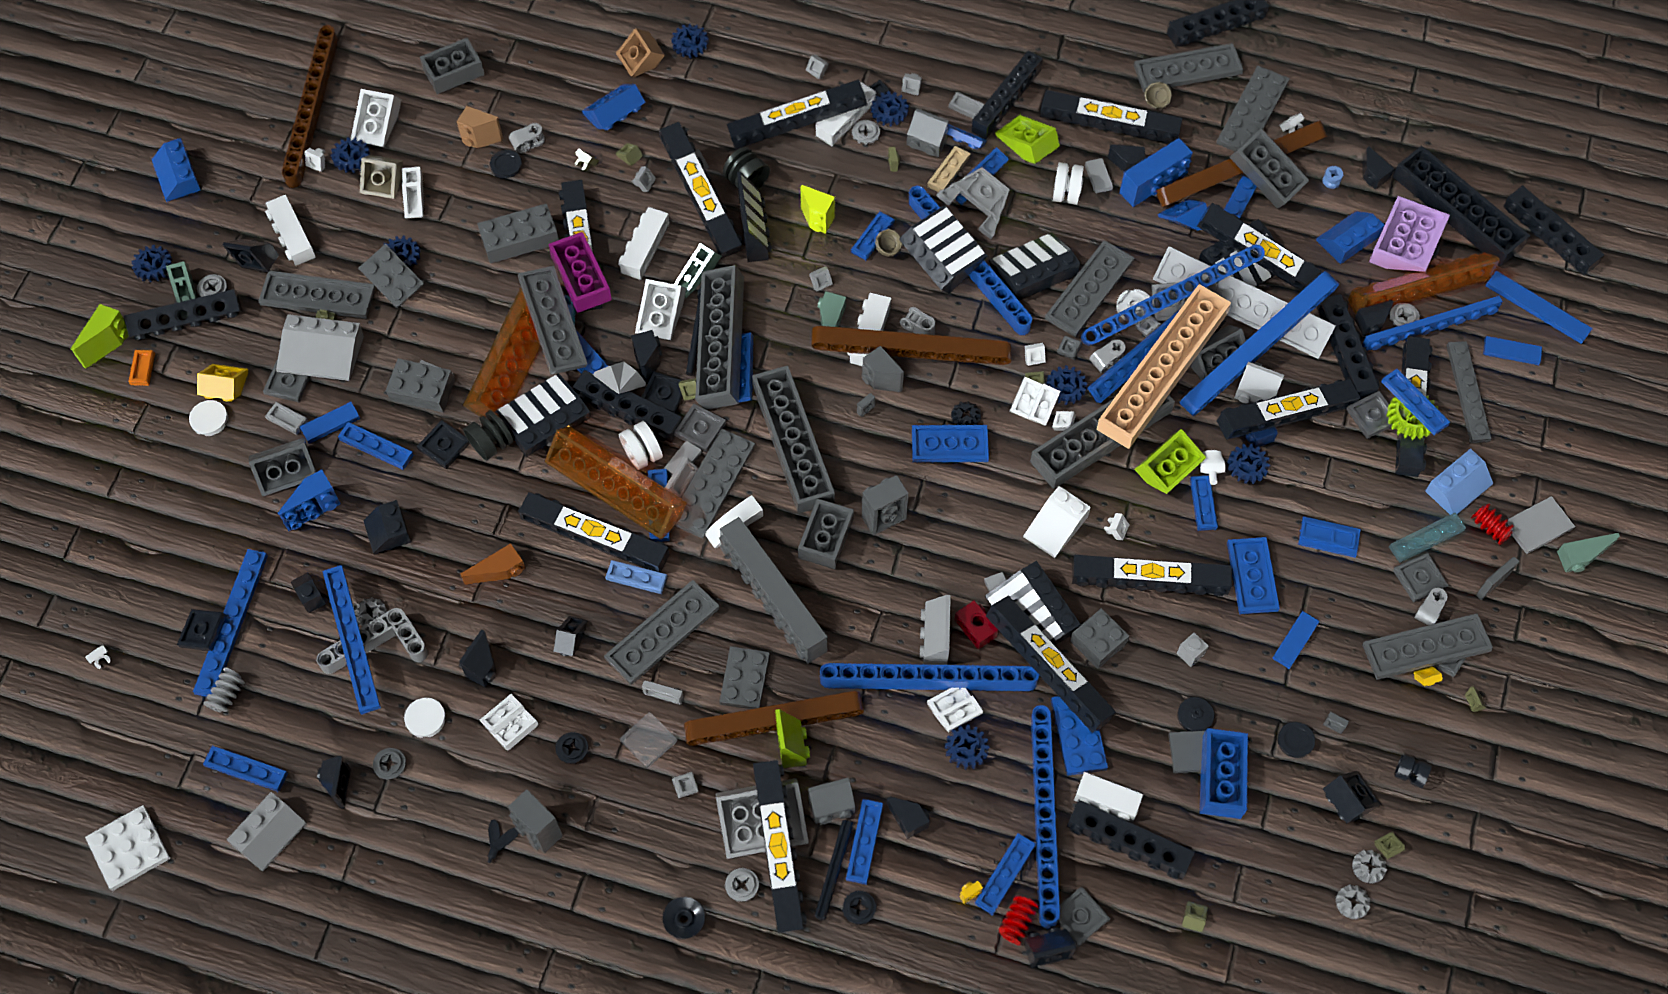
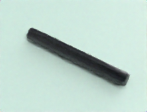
M843 820L815 912V918L820 920L826 919L853 827V822Z

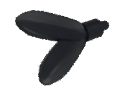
M490 821L488 834L491 849L487 855L489 857L487 862L491 863L492 859L496 858L498 851L517 838L519 832L515 828L509 829L500 836L497 821Z

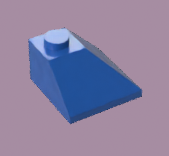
M1186 199L1159 213L1158 216L1159 218L1199 231L1202 229L1197 227V224L1207 209V205L1205 202Z

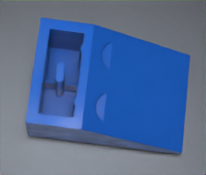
M320 470L306 477L278 514L287 530L291 531L298 529L302 524L310 520L317 519L319 515L335 509L341 503L323 470Z

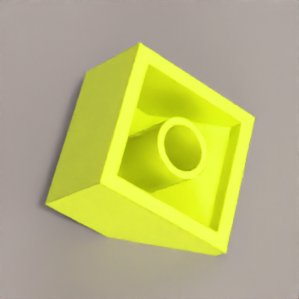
M801 185V209L809 227L817 232L826 234L835 218V197Z

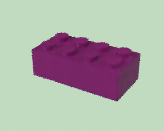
M583 232L548 244L551 258L577 313L612 300L610 288Z

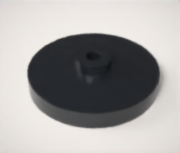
M512 150L498 151L490 159L492 173L500 178L513 177L519 173L522 167L520 156Z
M1191 697L1180 704L1177 717L1180 725L1189 732L1206 731L1214 721V710L1206 700Z
M1290 722L1281 728L1278 734V745L1286 755L1293 758H1303L1313 750L1315 736L1307 725L1300 722Z

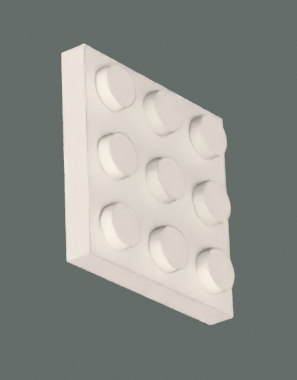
M143 805L85 837L111 891L170 859Z

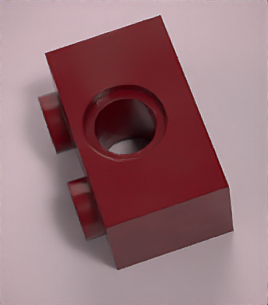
M975 600L955 613L954 621L978 650L997 638L998 629L986 617L984 607L981 604L978 605ZM981 622L982 626H975L973 623Z

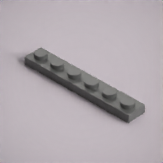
M1467 341L1448 342L1446 347L1470 443L1489 442L1491 436Z

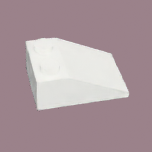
M361 89L351 140L356 137L357 141L363 139L364 143L385 147L398 118L401 99L394 95Z
M646 279L635 333L653 330L654 336L671 340L683 307L686 288Z
M1058 486L1024 534V538L1056 558L1088 518L1091 507Z

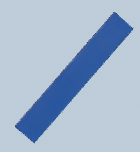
M1498 271L1493 274L1486 284V287L1580 344L1583 343L1593 329Z

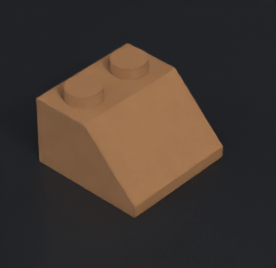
M637 28L633 30L616 52L631 77H636L656 68L665 56L651 33Z
M466 106L457 120L462 143L469 147L481 148L500 142L503 139L499 119L494 115Z

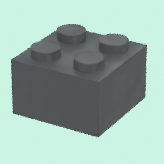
M1101 608L1072 633L1070 642L1099 669L1126 646L1129 635Z

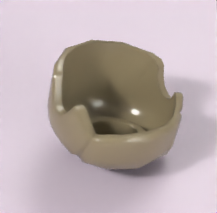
M1156 82L1146 88L1144 96L1148 105L1160 109L1166 107L1171 102L1172 92L1167 84Z
M891 229L881 231L875 239L876 250L881 255L887 257L896 255L902 247V243L899 240L900 235Z

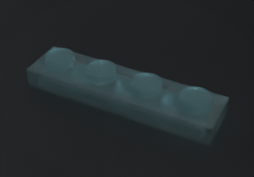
M1453 513L1390 544L1389 548L1400 563L1465 531L1466 527L1457 514Z

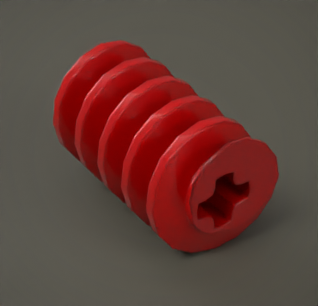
M1488 503L1482 506L1471 519L1476 517L1474 523H1482L1480 529L1488 528L1487 535L1494 533L1492 539H1499L1498 545L1500 546L1514 533L1512 531L1514 525L1512 524L1507 527L1508 519L1500 521L1502 514L1495 516L1494 514L1497 509L1494 508L1489 511L1488 509L1491 504Z
M1015 896L1013 899L1014 903L1009 907L1010 911L1006 913L1007 918L1003 919V926H1000L998 931L1009 942L1021 946L1022 943L1017 938L1025 937L1021 930L1028 931L1029 928L1025 925V922L1032 923L1033 921L1028 915L1035 916L1036 912L1032 910V907L1039 908V906L1031 899Z

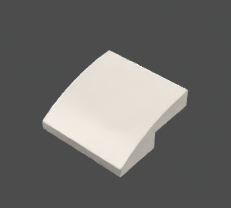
M1024 377L1009 412L1046 426L1060 391Z
M950 688L927 701L936 718L948 732L983 713L973 695L970 696L966 688H961V690L959 688Z
M512 694L480 719L481 723L507 751L539 725Z

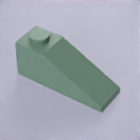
M702 243L698 245L674 285L686 288L684 298H687L701 283L702 272L713 270L722 257Z
M183 261L166 266L177 303L197 298L188 263ZM187 311L180 313L182 319L188 318Z
M825 291L823 298L820 297L817 308H820L822 326L839 327L846 308L845 296Z
M1619 533L1563 543L1557 553L1565 572L1573 571L1577 573L1583 571L1585 567L1616 542L1620 537Z

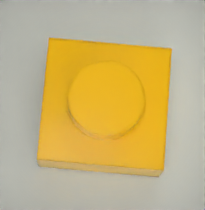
M1431 666L1414 671V679L1423 686H1431L1436 682L1442 681V673Z
M977 881L974 884L969 882L961 888L960 899L965 904L980 895L983 890L980 882Z

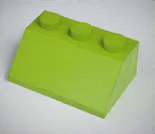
M1180 429L1139 464L1135 471L1147 484L1167 494L1206 457L1185 432Z

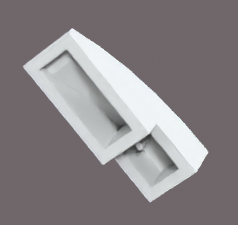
M420 167L402 168L405 219L421 218L424 215L422 170Z
M752 495L732 508L706 531L705 536L715 549L721 545L719 540V529L738 517L747 527L763 517V509Z

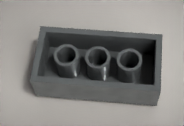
M1261 128L1253 133L1230 156L1233 162L1277 209L1286 204L1309 181Z
M547 203L477 223L490 264L549 247L548 244L558 241L557 232Z

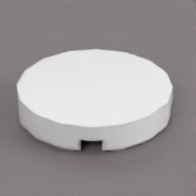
M1139 289L1126 290L1120 294L1116 310L1119 313L1150 296ZM1137 307L1136 314L1143 316L1144 310L1141 307ZM1121 315V316H1120V317L1123 318L1125 321H1128L1127 318H1126V316H1124V315Z
M213 400L200 402L192 409L189 416L192 429L196 433L204 434L205 436L218 434L225 428V424L228 421V413L225 407Z
M432 698L417 699L409 705L405 712V725L410 733L416 737L434 736L440 732L445 724V711L441 704Z

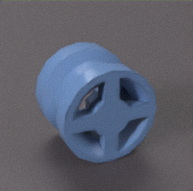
M1337 166L1328 167L1323 177V184L1330 189L1337 188L1343 177L1342 169Z

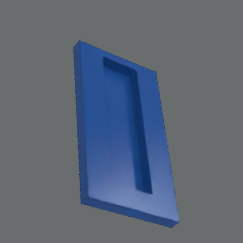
M1303 516L1298 545L1356 558L1361 529Z

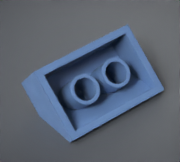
M1469 449L1434 478L1425 492L1454 518L1491 487L1493 481L1485 461L1472 449Z

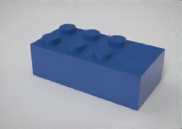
M1179 138L1125 171L1120 194L1132 207L1152 195L1155 196L1156 190L1172 184L1178 178H1183L1187 175L1193 152Z
M1207 728L1203 734L1200 814L1241 819L1247 811L1248 733Z

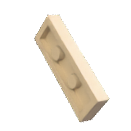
M955 146L929 180L928 187L937 192L948 188L970 158V153Z

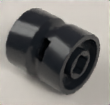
M1403 753L1396 767L1394 777L1403 781L1410 780V784L1422 789L1428 779L1432 765L1422 760L1417 762L1415 757Z

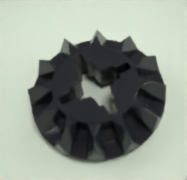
M961 401L959 404L954 405L951 411V418L955 425H977L981 420V411L976 404H972L969 401ZM970 411L969 416L962 418L963 412Z
M566 733L556 743V754L566 764H576L588 754L587 740L579 733ZM575 742V747L578 750H573L569 755V749L566 747H571Z
M854 891L848 894L843 901V914L849 922L856 925L866 924L875 915V900L867 892ZM859 900H861L862 907L865 910H861L860 915L857 916V910L852 907H856Z

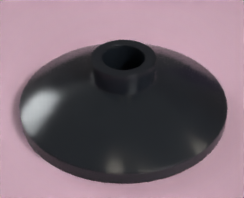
M679 897L672 900L665 907L662 920L665 930L671 936L677 939H689L701 931L705 922V914L702 906L695 899ZM682 917H687L688 921L686 923H681L680 919Z

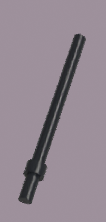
M701 288L697 294L698 305L686 368V375L688 376L693 375L698 348Z

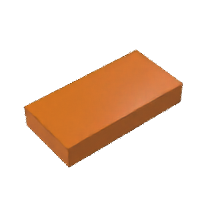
M135 350L128 381L130 385L149 386L155 357L153 350Z

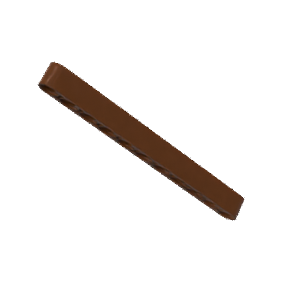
M330 25L322 26L319 30L282 167L283 178L286 185L290 188H296L302 182L306 167L305 151L311 148L338 45L335 30Z
M1321 120L1277 138L1273 142L1284 154H1288L1327 137ZM1230 158L1162 187L1155 192L1161 206L1164 207L1239 175L1243 171Z
M815 326L812 328L811 346L815 350L869 354L881 346L889 356L995 365L1011 363V343L1008 341L830 326Z

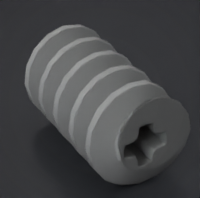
M223 668L225 673L219 675L221 680L215 682L217 687L211 689L213 694H208V701L203 702L206 707L213 711L228 712L229 710L225 705L233 704L229 698L237 697L233 691H241L237 684H245L241 676L229 668Z

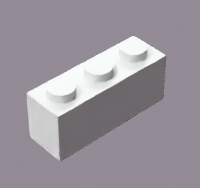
M1084 772L1074 801L1079 799L1133 823L1143 794Z

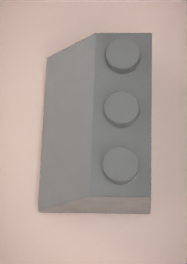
M944 595L927 601L925 609H921V621H924V627L920 629V639H924V646L920 645V657H923V665H947L950 595Z
M270 792L229 836L227 841L263 872L307 823Z

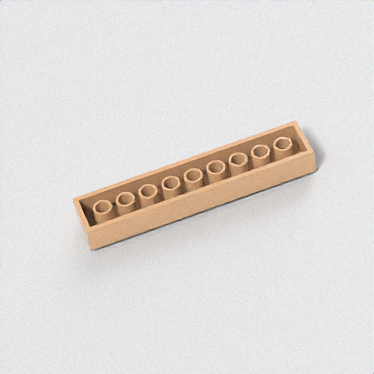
M1199 284L1099 418L1097 430L1130 449L1228 314L1231 302Z

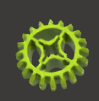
M1397 397L1391 400L1387 408L1386 417L1389 418L1388 424H1392V430H1398L1397 435L1402 433L1404 434V439L1410 436L1412 440L1416 436L1421 439L1423 436L1427 437L1430 435L1431 432Z

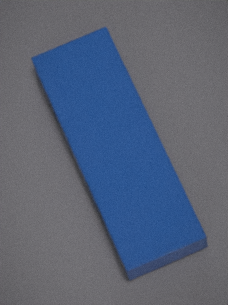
M879 211L852 247L851 253L867 260L876 248L875 239L877 235L883 230L890 229L895 223V219Z
M1486 336L1484 339L1483 355L1534 365L1541 363L1542 346Z
M349 402L300 426V429L308 444L345 427L347 422L353 423L359 420L360 417L352 402Z
M1191 476L1190 485L1197 531L1217 530V519L1209 476Z
M1302 611L1272 659L1290 669L1320 621Z

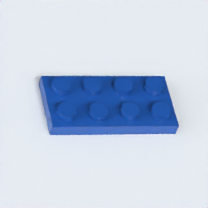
M912 425V462H988L987 425Z
M1267 537L1228 540L1227 548L1239 614L1278 612L1280 607Z
M1052 697L1051 704L1066 775L1106 771L1108 767L1100 730L1098 729L1092 733L1060 697Z

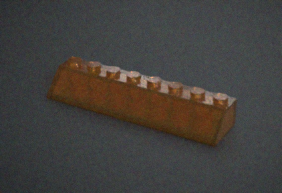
M1488 253L1473 254L1464 259L1458 258L1450 263H1441L1436 267L1427 268L1425 272H1409L1401 277H1391L1380 283L1374 282L1366 287H1357L1352 290L1348 301L1355 315L1358 309L1389 300L1394 302L1392 307L1399 303L1414 302L1487 281L1491 278L1500 259Z
M520 288L463 406L477 416L486 417L485 413L491 410L495 413L496 410L515 400L541 345L522 288Z
M572 427L556 430L545 459L546 464L659 539H663L680 520L687 502Z

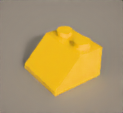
M217 364L208 366L197 373V395H202L207 399L222 398L223 401H234L242 393L248 369Z

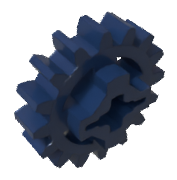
M691 24L688 27L682 25V29L676 28L677 33L673 32L671 41L673 50H676L677 55L682 53V57L686 55L689 58L692 55L698 57V53H704L703 49L707 50L709 41L707 32H704L703 27L698 29V25L694 27Z
M888 91L887 95L882 92L881 97L875 96V100H872V117L877 118V123L882 121L883 126L886 123H889L890 127H892V123L899 125V120L904 122V117L908 116L909 105H907V99H903L902 94L897 96V92L890 94V91Z
M347 137V141L341 139V144L335 143L336 148L331 150L333 153L331 158L335 167L338 166L340 171L343 168L346 173L349 169L353 173L356 168L361 170L362 158L371 155L368 145L363 142V139L357 141L356 137L353 140Z
M405 235L401 239L396 236L395 240L389 239V244H383H386L410 270H412L411 265H417V260L421 258L420 248L416 241L413 242L411 237L406 240Z
M152 245L149 249L148 246H145L144 251L138 250L139 255L134 254L136 260H132L131 263L133 265L132 270L137 278L141 277L142 281L148 279L150 283H152L153 279L159 281L161 276L166 278V266L172 265L171 261L173 260L167 249L164 250L162 246L156 248L155 245Z
M1065 365L1064 369L1059 366L1057 372L1055 370L1051 371V375L1047 377L1046 385L1059 390L1058 403L1060 404L1061 401H1064L1065 405H1067L1068 401L1075 404L1076 399L1081 400L1082 395H1085L1087 382H1085L1086 377L1081 376V371L1075 372V367H1072L1070 370Z
M1242 444L1241 449L1237 446L1234 451H1231L1227 461L1229 464L1228 470H1233L1231 476L1237 475L1238 482L1244 479L1245 484H1247L1248 480L1255 484L1256 479L1262 481L1263 476L1266 477L1267 470L1270 467V464H1268L1269 457H1264L1266 452H1260L1259 446L1254 449L1253 444H1250L1249 447Z
M969 725L966 726V729L959 726L958 732L953 729L951 731L952 736L948 735L946 739L949 743H945V749H949L946 751V756H951L950 763L956 761V767L959 768L960 765H964V770H967L968 765H971L973 769H975L976 763L982 765V758L986 759L988 755L986 752L989 751V746L986 745L988 738L983 739L984 732L982 731L978 734L977 727L970 730ZM959 738V743L953 746L954 742ZM980 748L979 754L975 757L974 752Z

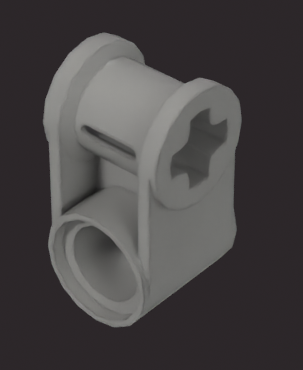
M537 123L513 131L509 136L515 151L519 154L541 146L545 142L542 127Z
M910 307L909 313L900 320L901 326L915 334L935 335L934 318L915 307Z
M1113 340L1103 348L1095 351L1089 360L1100 373H1105L1123 358L1125 344L1121 340Z
M1441 588L1432 589L1414 618L1428 626L1435 624L1441 613L1440 611L1447 601V593Z

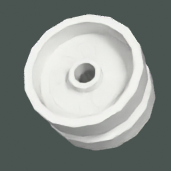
M1059 162L1053 201L1062 202L1065 192H1068V204L1077 205L1083 184V166L1074 165L1071 175H1068V163Z
M644 421L634 425V433L629 429L619 433L621 444L627 456L638 470L648 465V459L655 462L663 457L653 432Z

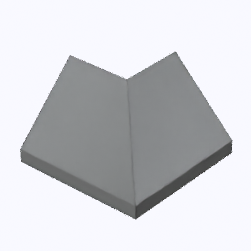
M625 362L595 371L593 374L618 394L643 387L646 384L640 374Z

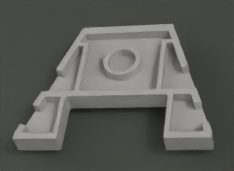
M981 167L965 176L962 180L939 191L937 197L949 206L959 193L988 215V218L978 230L991 239L995 234L1009 188Z

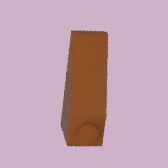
M510 543L460 573L465 585L497 581L520 575L525 566L523 560Z

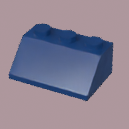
M623 84L583 109L582 113L597 129L608 130L614 126V122L626 119L628 113L640 110L642 108L641 105L646 102L636 84Z
M178 138L163 143L153 157L152 162L166 202L200 191L199 183L182 139Z
M1356 211L1317 237L1316 241L1339 264H1342L1378 239L1385 225L1373 213Z

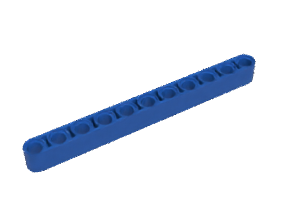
M913 186L910 189L909 205L921 220L940 208L923 187ZM984 260L969 277L1017 334H1028L1031 330L1032 316Z
M1257 244L1252 245L1095 324L1082 333V342L1088 346L1093 345L1189 297L1199 284L1207 288L1260 261L1265 255L1264 248ZM1252 249L1258 252V258L1251 256ZM1235 258L1241 259V267L1235 265ZM1219 266H1223L1225 268V275L1219 274ZM1202 274L1208 275V283L1202 281ZM1186 282L1192 284L1193 290L1191 292L1185 289ZM1169 291L1176 293L1177 297L1175 300L1169 298ZM1153 299L1160 301L1159 308L1153 307ZM1137 307H1141L1144 310L1143 316L1136 314ZM1121 315L1126 316L1128 320L1126 325L1119 322ZM1103 324L1111 326L1110 333L1103 331ZM1087 332H1092L1095 335L1094 341L1087 340Z
M1327 271L1320 274L1185 395L1180 401V405L1192 416L1197 415L1245 371L1248 362L1255 363L1339 286V282Z
M827 663L820 668V683L825 688L948 690L950 688H959L961 690V688H966V690L1032 691L1037 687L1039 674L1031 666ZM826 674H832V675H833V676L830 677V678L825 677ZM851 674L853 677L847 678L845 675ZM865 675H872L873 677L866 678ZM891 675L893 678H886L885 676ZM911 675L913 678L907 679L905 676ZM928 675H929V676H932L933 678H932V679H927V678H925V676H928ZM945 676H951L953 679H946ZM971 676L973 677V679L968 680L965 677ZM990 676L993 679L987 680L985 677ZM1005 677H1011L1013 680H1007ZM1026 677H1031V678H1033V680L1029 681V680H1027V679H1025V678H1026Z
M1040 705L1034 708L1031 717L1038 910L1041 926L1051 929L1057 925L1060 915L1050 710L1046 706ZM1043 715L1046 719L1039 720L1036 716ZM1044 734L1047 738L1039 739L1036 735ZM1044 753L1047 755V758H1039L1037 754ZM1044 772L1048 777L1041 778L1038 774ZM1046 792L1049 797L1042 798L1039 793ZM1045 811L1049 813L1050 817L1043 818L1040 813ZM1046 831L1050 833L1051 837L1044 838L1040 833ZM1045 851L1049 852L1052 855V857L1048 859L1044 858L1041 855V853ZM1050 872L1053 875V877L1051 879H1046L1043 877L1042 873ZM1049 892L1054 898L1048 900L1044 898L1043 894ZM1051 913L1055 919L1049 921L1045 919L1044 914Z

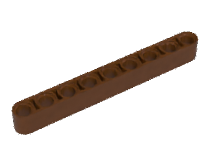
M850 691L690 720L684 723L687 745H700L777 731L775 710L778 709L801 720V726L858 716L864 713L861 694L859 691Z

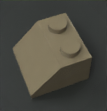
M373 155L363 157L361 161L360 193L394 199L402 179L403 160Z

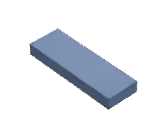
M611 560L605 578L608 581L662 594L668 576L664 573Z

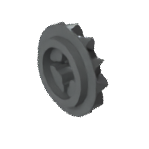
M395 748L381 750L373 760L375 774L380 779L383 778L388 781L393 778L397 779L404 772L406 766L403 753ZM391 757L392 762L395 765L391 766V769H389L388 771L387 766H385V764L389 763Z

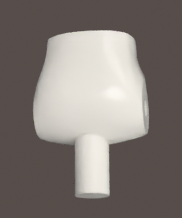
M1204 451L1202 453L1206 458L1200 463V472L1209 474L1210 484L1215 485L1217 484V474L1225 472V461L1221 451Z

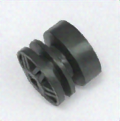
M743 147L735 151L728 158L723 167V175L738 188L737 172H741L760 189L770 175V167L748 147Z
M491 410L485 413L486 417L480 416L479 420L482 426L473 421L463 428L466 438L485 461H488L497 454L495 444L500 449H504L506 447L505 443L507 445L513 443L508 427Z

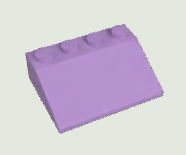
M1398 196L1369 262L1386 269L1425 272L1450 215Z

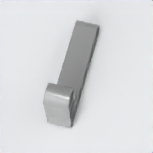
M391 609L360 628L362 639H367L364 642L366 653L392 637L397 636L413 661L422 662L428 656L424 642L402 609ZM396 618H402L399 622H394ZM384 628L382 632L376 633L378 629ZM406 633H411L409 637H403ZM341 640L321 651L317 656L316 661L321 670L326 674L335 673L347 665L345 655L341 654L343 651ZM416 648H421L419 652H413ZM327 660H332L329 664L324 665Z

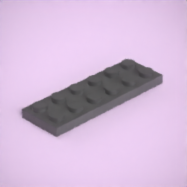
M1233 43L1134 62V68L1143 92L1146 91L1150 84L1156 82L1165 83L1171 88L1243 73V67Z
M1257 66L1216 144L1236 151L1253 133L1260 128L1263 130L1290 78Z
M1104 240L1045 315V320L1076 337L1134 262V257Z
M554 266L518 273V279L550 374L553 375L586 367L587 361Z
M269 271L259 298V304L309 312H317L321 309L340 316L367 319L376 287L368 283Z
M721 429L670 517L669 524L704 539L706 531L712 525L753 452L755 443Z
M692 580L605 654L604 658L632 685L720 609L719 605Z
M1478 614L1364 641L1362 644L1376 680L1491 652L1493 649Z

